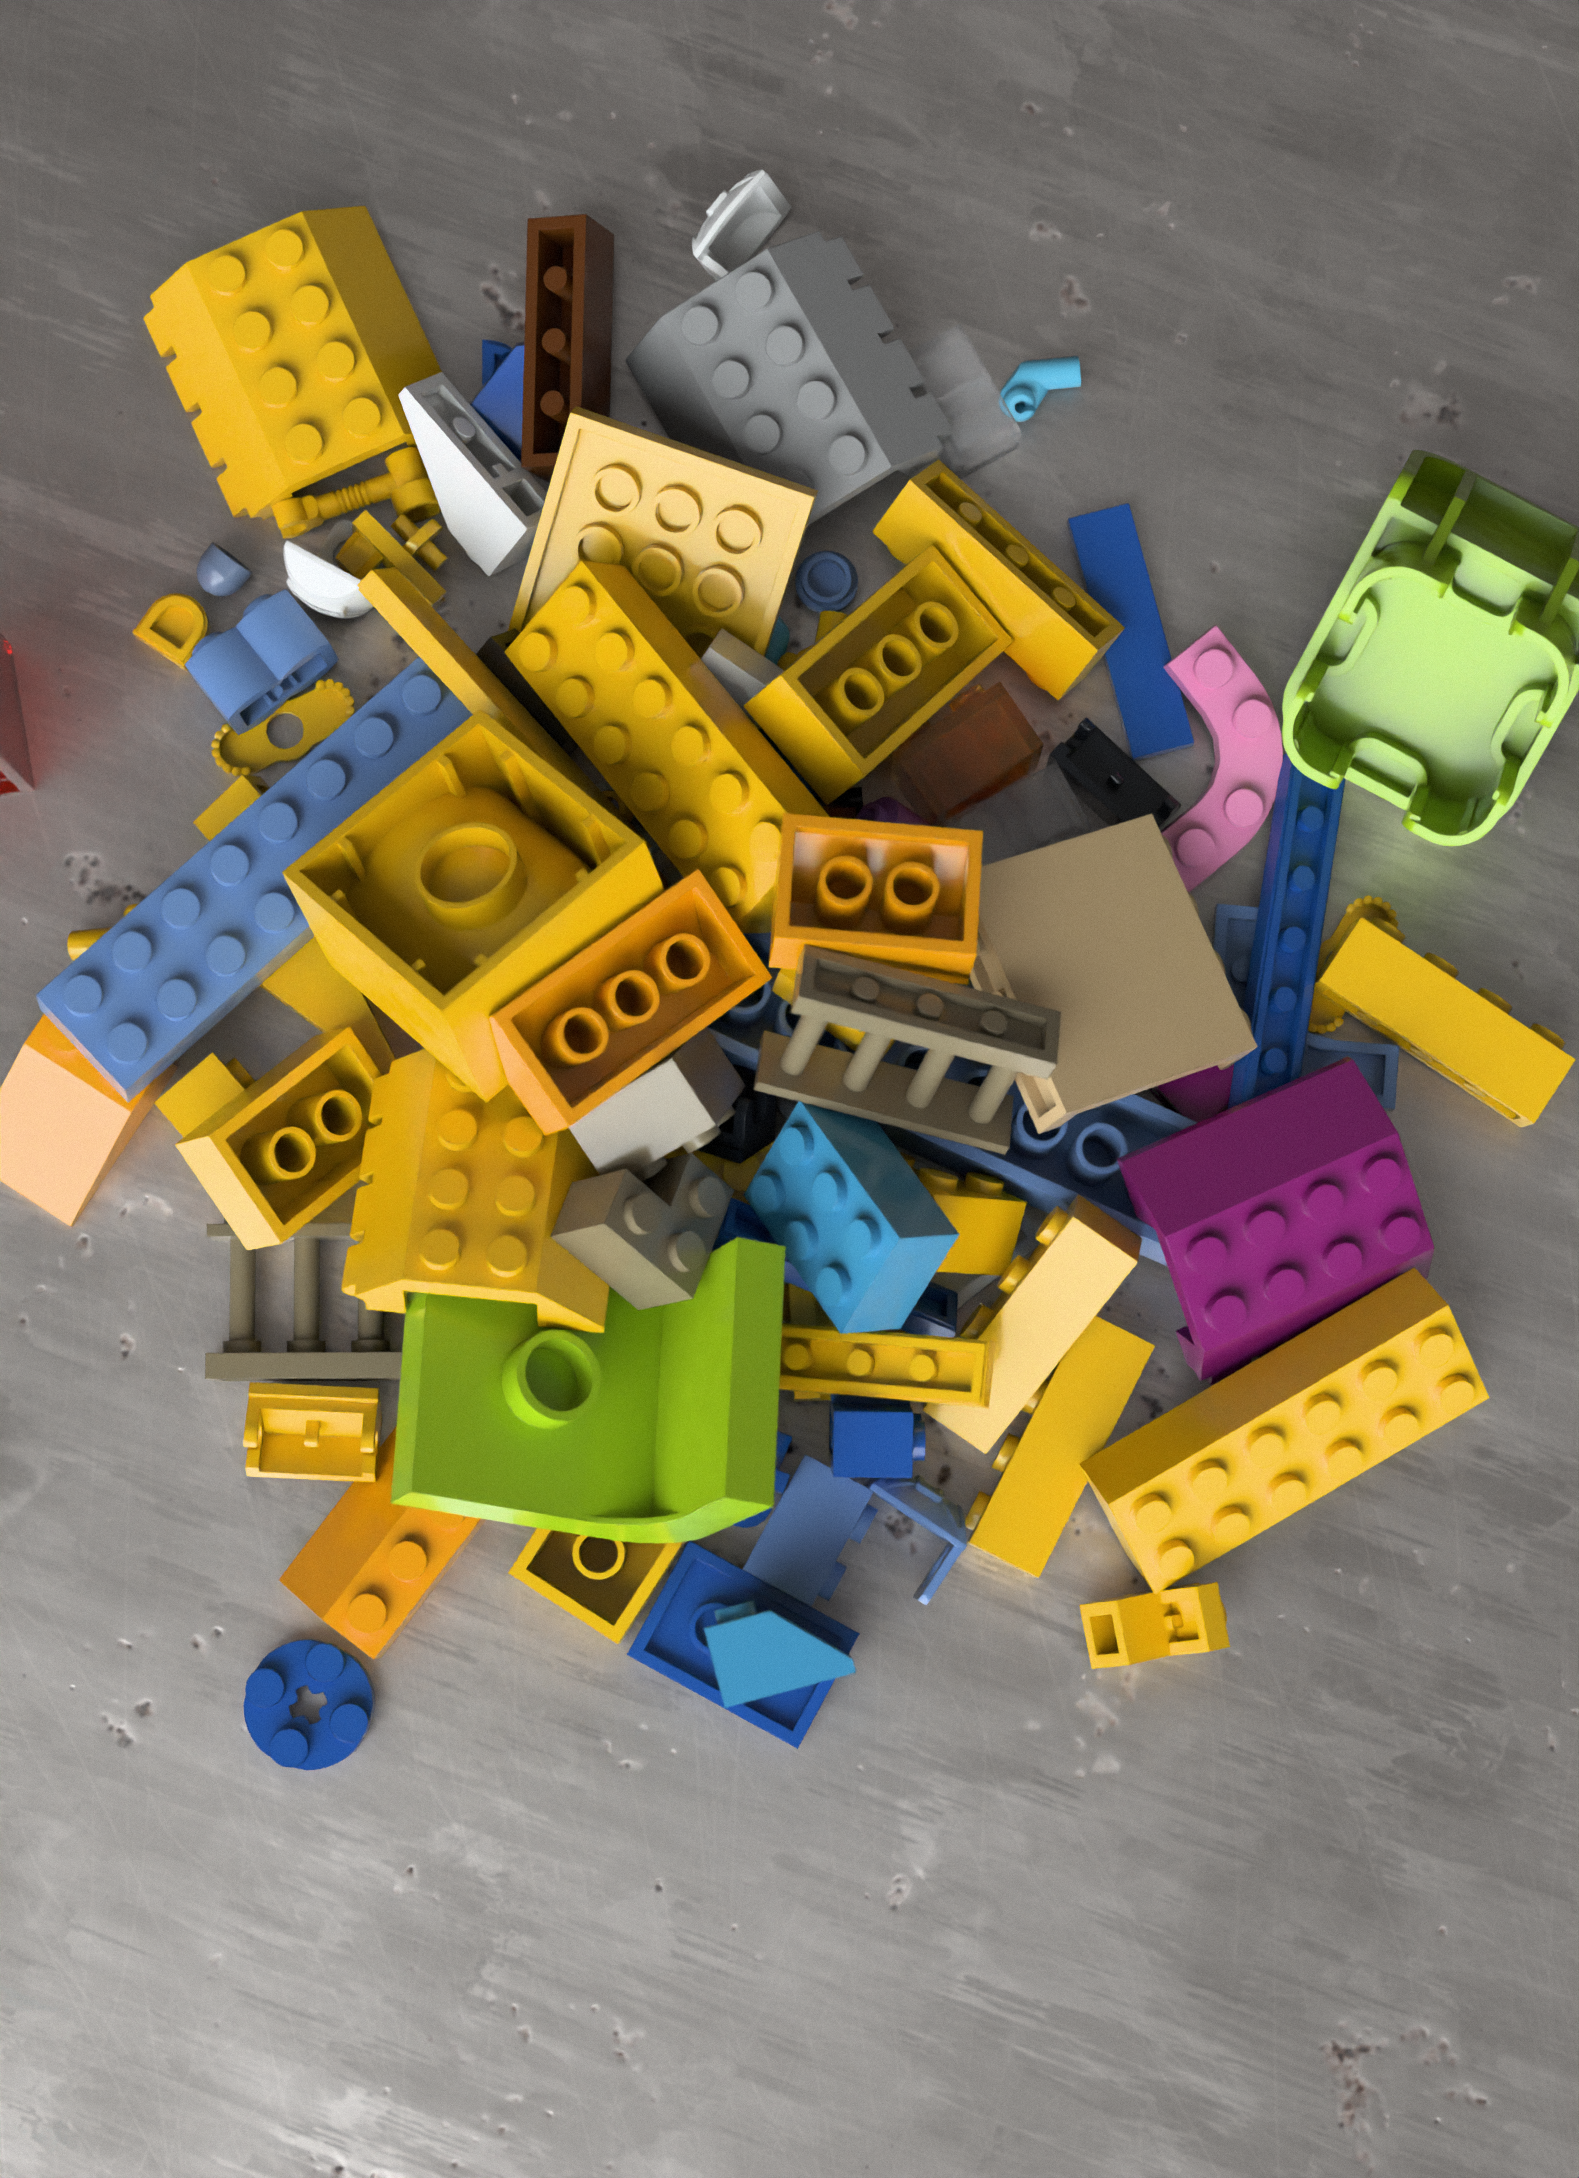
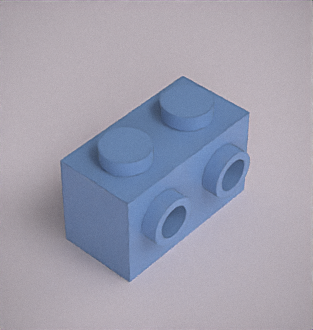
M805 1454L745 1563L743 1570L811 1607L817 1596L829 1601L847 1569L845 1565L836 1560L848 1538L859 1544L861 1543L878 1509L867 1504L873 1491L848 1477H833L830 1467Z

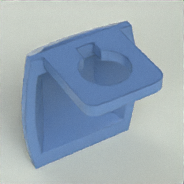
M920 1475L914 1478H870L865 1481L863 1486L872 1490L873 1494L947 1542L913 1596L926 1605L961 1552L967 1547L965 1518L962 1507L960 1505L956 1506L953 1502L944 1498L943 1490L933 1487Z

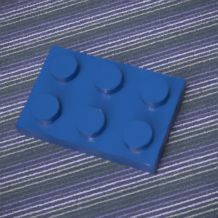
M688 1541L627 1655L798 1749L836 1678L725 1708L704 1628L717 1624L714 1611L755 1600L758 1612L771 1609L847 1654L850 1653L860 1633L694 1542Z

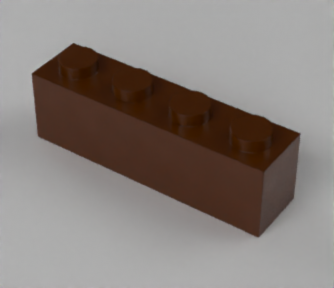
M587 214L529 218L527 222L521 468L548 483L551 482L570 412L577 406L610 418L614 234Z

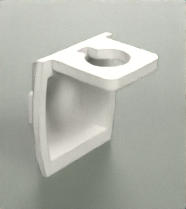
M764 170L749 172L743 180L736 183L728 192L723 190L706 211L708 217L702 224L699 233L692 237L693 255L715 282L755 257L792 208Z
M340 519L334 524L317 556L288 540L283 546V557L289 576L286 583L292 593L313 610L324 615L343 619L360 617L371 611L373 607L358 590L359 587L357 585L361 580L339 569L334 564L336 550L352 535V522L347 519ZM381 563L376 569H382L384 565Z

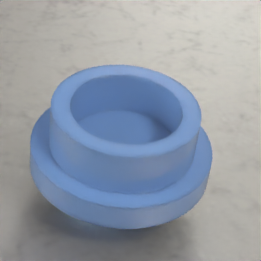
M819 551L808 556L799 566L795 578L796 592L801 602L808 609L816 613L822 611L840 612L848 607L856 596L858 575L854 565L844 555L834 551Z

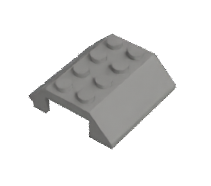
M819 231L764 250L658 319L625 359L670 439L818 490L808 525L896 470L909 476L940 456L938 452L943 448L940 441L953 432L932 392L917 398L912 394V392L925 384V380L901 338L886 344L881 340L894 330V326L870 284L855 290L850 286L861 279L864 274L843 237L840 236L825 242Z

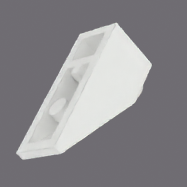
M443 372L404 387L398 396L448 530L464 547L469 558L478 564L488 577L525 560L532 548L547 495L546 491L527 470L521 468L520 461Z

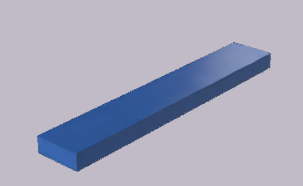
M1287 753L1283 755L1278 778L1243 1010L1250 1020L1252 1035L1258 1047L1234 1063L1228 1109L1298 1079L1302 1073L1345 778H1343L1338 789L1328 788L1300 772L1291 762Z

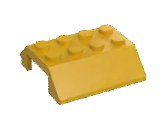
M365 205L300 211L186 262L150 295L154 308L143 319L160 356L177 355L166 366V369L185 411L194 412L199 409L202 410V413L191 424L210 466L216 468L226 464L228 467L216 479L234 518L249 514L250 518L261 517L264 521L275 516L272 509L273 505L283 500L294 498L292 493L404 442H406L408 448L417 447L398 395L404 387L441 373L442 370Z
M425 1048L391 1061L390 1072L374 1079L368 1120L379 1126L366 1130L359 1178L370 1184L357 1188L350 1237L361 1243L350 1246L347 1249L341 1290L348 1295L363 1300L368 1310L406 1313L408 1303L407 1291L537 1304L538 1327L604 1333L610 1286L550 1237L572 1182L600 1176L570 1129L566 1128L545 1136L510 1084L486 1103Z

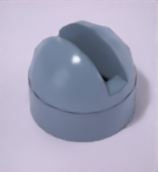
M214 542L203 553L197 566L198 582L206 592L216 596L234 594L242 588L253 573L236 557Z

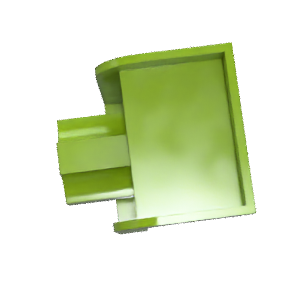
M740 1237L733 1239L710 1253L693 1299L638 1310L610 1287L604 1333L538 1327L537 1304L407 1291L408 1303L404 1324L391 1504L633 1543H677L701 1539L773 1507L785 1246Z

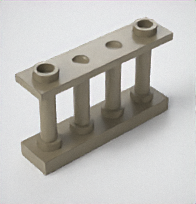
M805 944L797 960L791 1013L799 1014L801 1017L791 1037L768 1031L763 1032L760 1038L754 1090L1005 1155L1010 1146L1014 1096L1007 1094L1018 1072L1049 1079L1057 1065L1061 1012ZM828 1022L865 1032L854 1054L817 1044ZM892 1039L929 1048L918 1070L881 1061ZM955 1055L992 1065L980 1087L944 1078Z
M225 1217L224 1224H207L208 1238L215 1242L230 1241L229 1341H223L222 1353H205V1379L213 1382L400 1381L402 1352H390V1341L383 1340L384 1311L366 1309V1303L358 1298V1340L351 1341V1352H326V1341L319 1340L320 1241H355L350 1237L351 1223H307L286 1240L294 1241L293 1340L287 1341V1353H261V1341H255L256 1249L246 1250Z

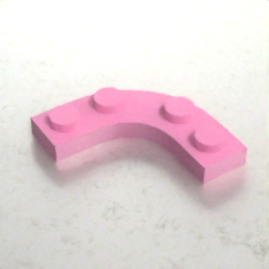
M1217 625L1208 629L1163 666L1202 716L1213 738L1215 764L1208 787L1191 807L1160 831L1170 843L1173 861L1188 892L1237 854L1260 829L1275 801L1279 773L1283 762L1282 735L1273 704L1257 676Z

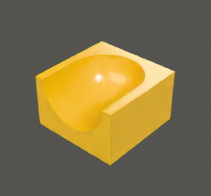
M481 709L282 871L329 964L486 1103L509 1084L488 1017L665 891L645 840Z

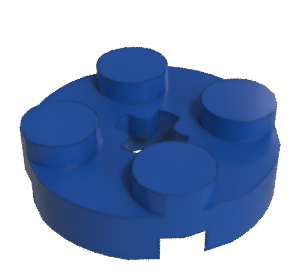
M308 1639L282 1645L262 1659L256 1670L247 1680L243 1705L248 1731L262 1752L283 1767L318 1770L343 1761L357 1750L370 1728L375 1709V1693L368 1672L355 1656L335 1644ZM306 1685L312 1694L323 1692L327 1699V1704L319 1709L321 1720L310 1724L309 1719L305 1715L296 1717L292 1709V1705L299 1701L297 1691Z

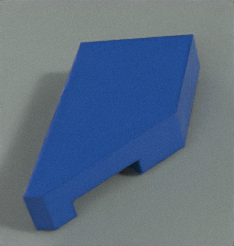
M524 342L514 345L508 356L470 402V405L520 463L522 452Z

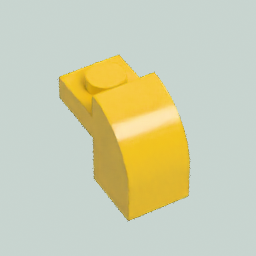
M1218 1582L1183 1584L1167 1587L1156 1595L1152 1590L1079 1605L1092 1669L1126 1666L1172 1655L1211 1652L1230 1647L1226 1627L1227 1614L1221 1601Z

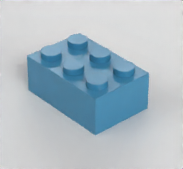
M799 1101L744 1193V1197L777 1244L785 1246L786 1257L841 1334L900 1329L959 1236L955 1227L876 1121Z

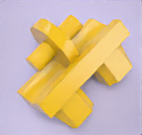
M364 510L352 522V535L336 555L335 563L343 571L360 580L372 569H376L381 563L386 568L396 567L436 610L445 601L443 596L446 594V590L415 558L420 556L434 571L445 563L448 558L433 543V540L439 535L443 527L435 519H431L419 529L403 513L390 526L406 542L402 547L367 510Z

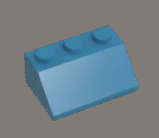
M755 1600L714 1611L717 1624L704 1628L725 1708L856 1673L853 1659L849 1654L771 1609L758 1612Z

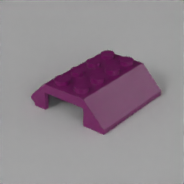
M1348 1056L1117 1158L1136 1216L1155 1229L1188 1325L1176 1330V1334L1186 1364L1194 1370L1200 1382L1206 1379L1210 1385H1213L1250 1364L1253 1357L1258 1356L1260 1358L1414 1267L1425 1279L1428 1278L1435 1247L1398 1131L1355 1061Z

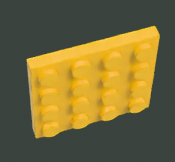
M576 406L570 412L508 631L516 629L521 633L582 560L624 565L700 659L722 628L766 657L818 490Z

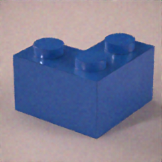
M830 1394L829 1463L833 1477L912 1478L913 1461L925 1460V1421H922L921 1413H913L910 1401Z

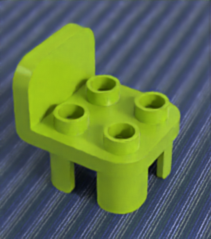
M1418 449L1413 450L1286 685L1282 702L1284 720L1282 737L1286 753L1294 766L1310 779L1328 788L1338 789L1343 778L1398 806L1405 810L1401 822L1402 825L1412 833L1432 843L1444 846H1461L1472 843L1486 835L1498 819L1517 800L1579 691V527L1460 464L1431 452Z

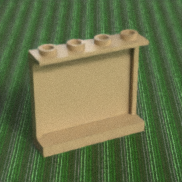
M1152 813L981 866L977 955L970 975L974 989L1061 1012L1057 1065L1049 1079L1018 1072L1015 1078V1082L1038 1134L1060 1127L1078 1113L1216 1065H1218L1219 1070L1226 1069L1258 1047L1252 1035L1250 1020L1244 1010L1239 1007L1225 976L1222 958L1213 949L1200 921L1197 903L1194 897L1186 890L1176 868L1170 843L1161 834Z

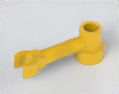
M418 448L400 449L387 456L385 464L388 473L367 479L365 482L361 481L359 484L355 483L354 486L349 485L348 488L343 487L342 490L337 489L336 492L331 491L316 497L307 495L301 498H290L273 505L272 509L283 539L300 536L312 528L322 525L324 520L390 498L397 518L404 513L413 523L428 520L441 513Z

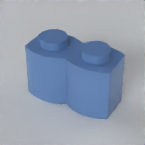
M284 589L274 595L265 594L252 601L245 609L243 619L236 627L223 633L213 632L201 639L194 647L192 657L186 662L185 666L195 682L237 735H240L266 720L289 697L303 691L319 680L339 659L330 642L287 589Z

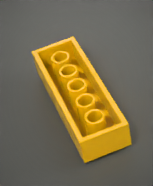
M581 560L504 653L681 875L685 877L692 871L699 869L743 934L770 933L783 813L822 817L830 816L624 565Z
M1414 1267L1079 1464L1125 1553L1156 1595L1487 1400L1489 1396L1449 1305Z

